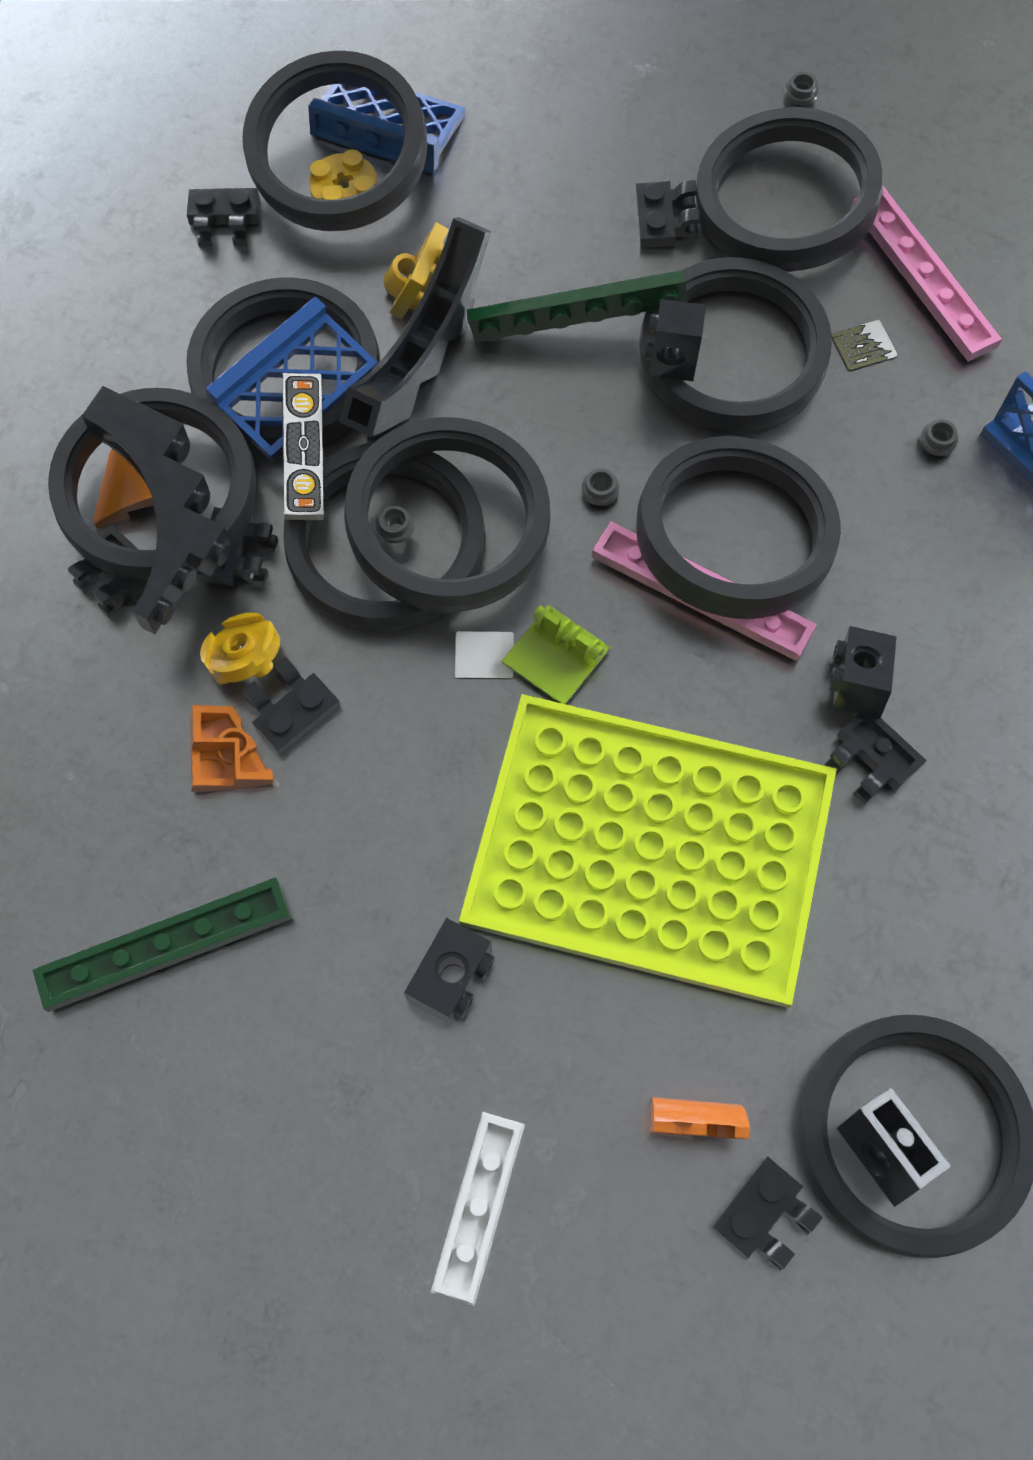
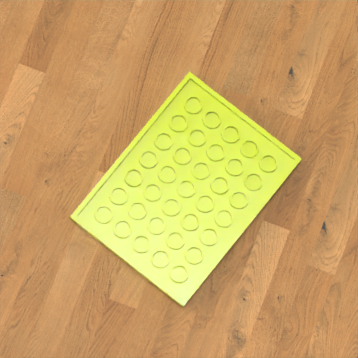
M521 694L459 924L790 1008L793 1003L837 769Z

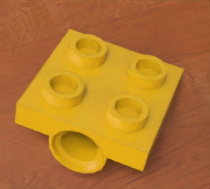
M435 223L415 256L408 253L397 255L384 275V287L389 294L395 297L389 313L401 320L409 308L414 311L416 310L431 280L444 247V239L449 230L443 225Z

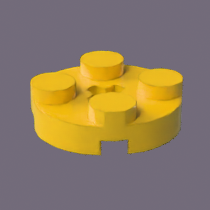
M351 149L344 153L327 156L322 160L314 161L310 166L309 188L311 198L323 200L343 199L360 194L378 183L374 167L357 150ZM340 182H348L349 187L343 188L341 185L337 184Z
M242 613L230 617L221 623L224 629L216 636L211 632L205 638L200 651L201 660L215 681L221 685L229 682L243 681L253 676L259 678L267 675L273 668L272 660L280 646V637L270 620L266 621L258 613Z

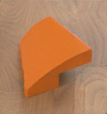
M113 449L109 452L93 517L96 528L130 520L128 512L154 505L146 483L137 471Z
M192 705L190 714L191 792L245 789L264 786L273 782L272 770L270 768L266 769L256 752L257 745L251 735H248L242 729V720L233 706Z
M652 1097L650 1133L746 1140L750 1137L749 1120L742 1105Z

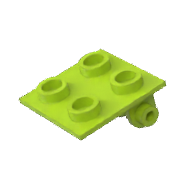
M540 605L532 615L535 621L501 662L557 702L566 704L611 647L550 605H547L546 608Z

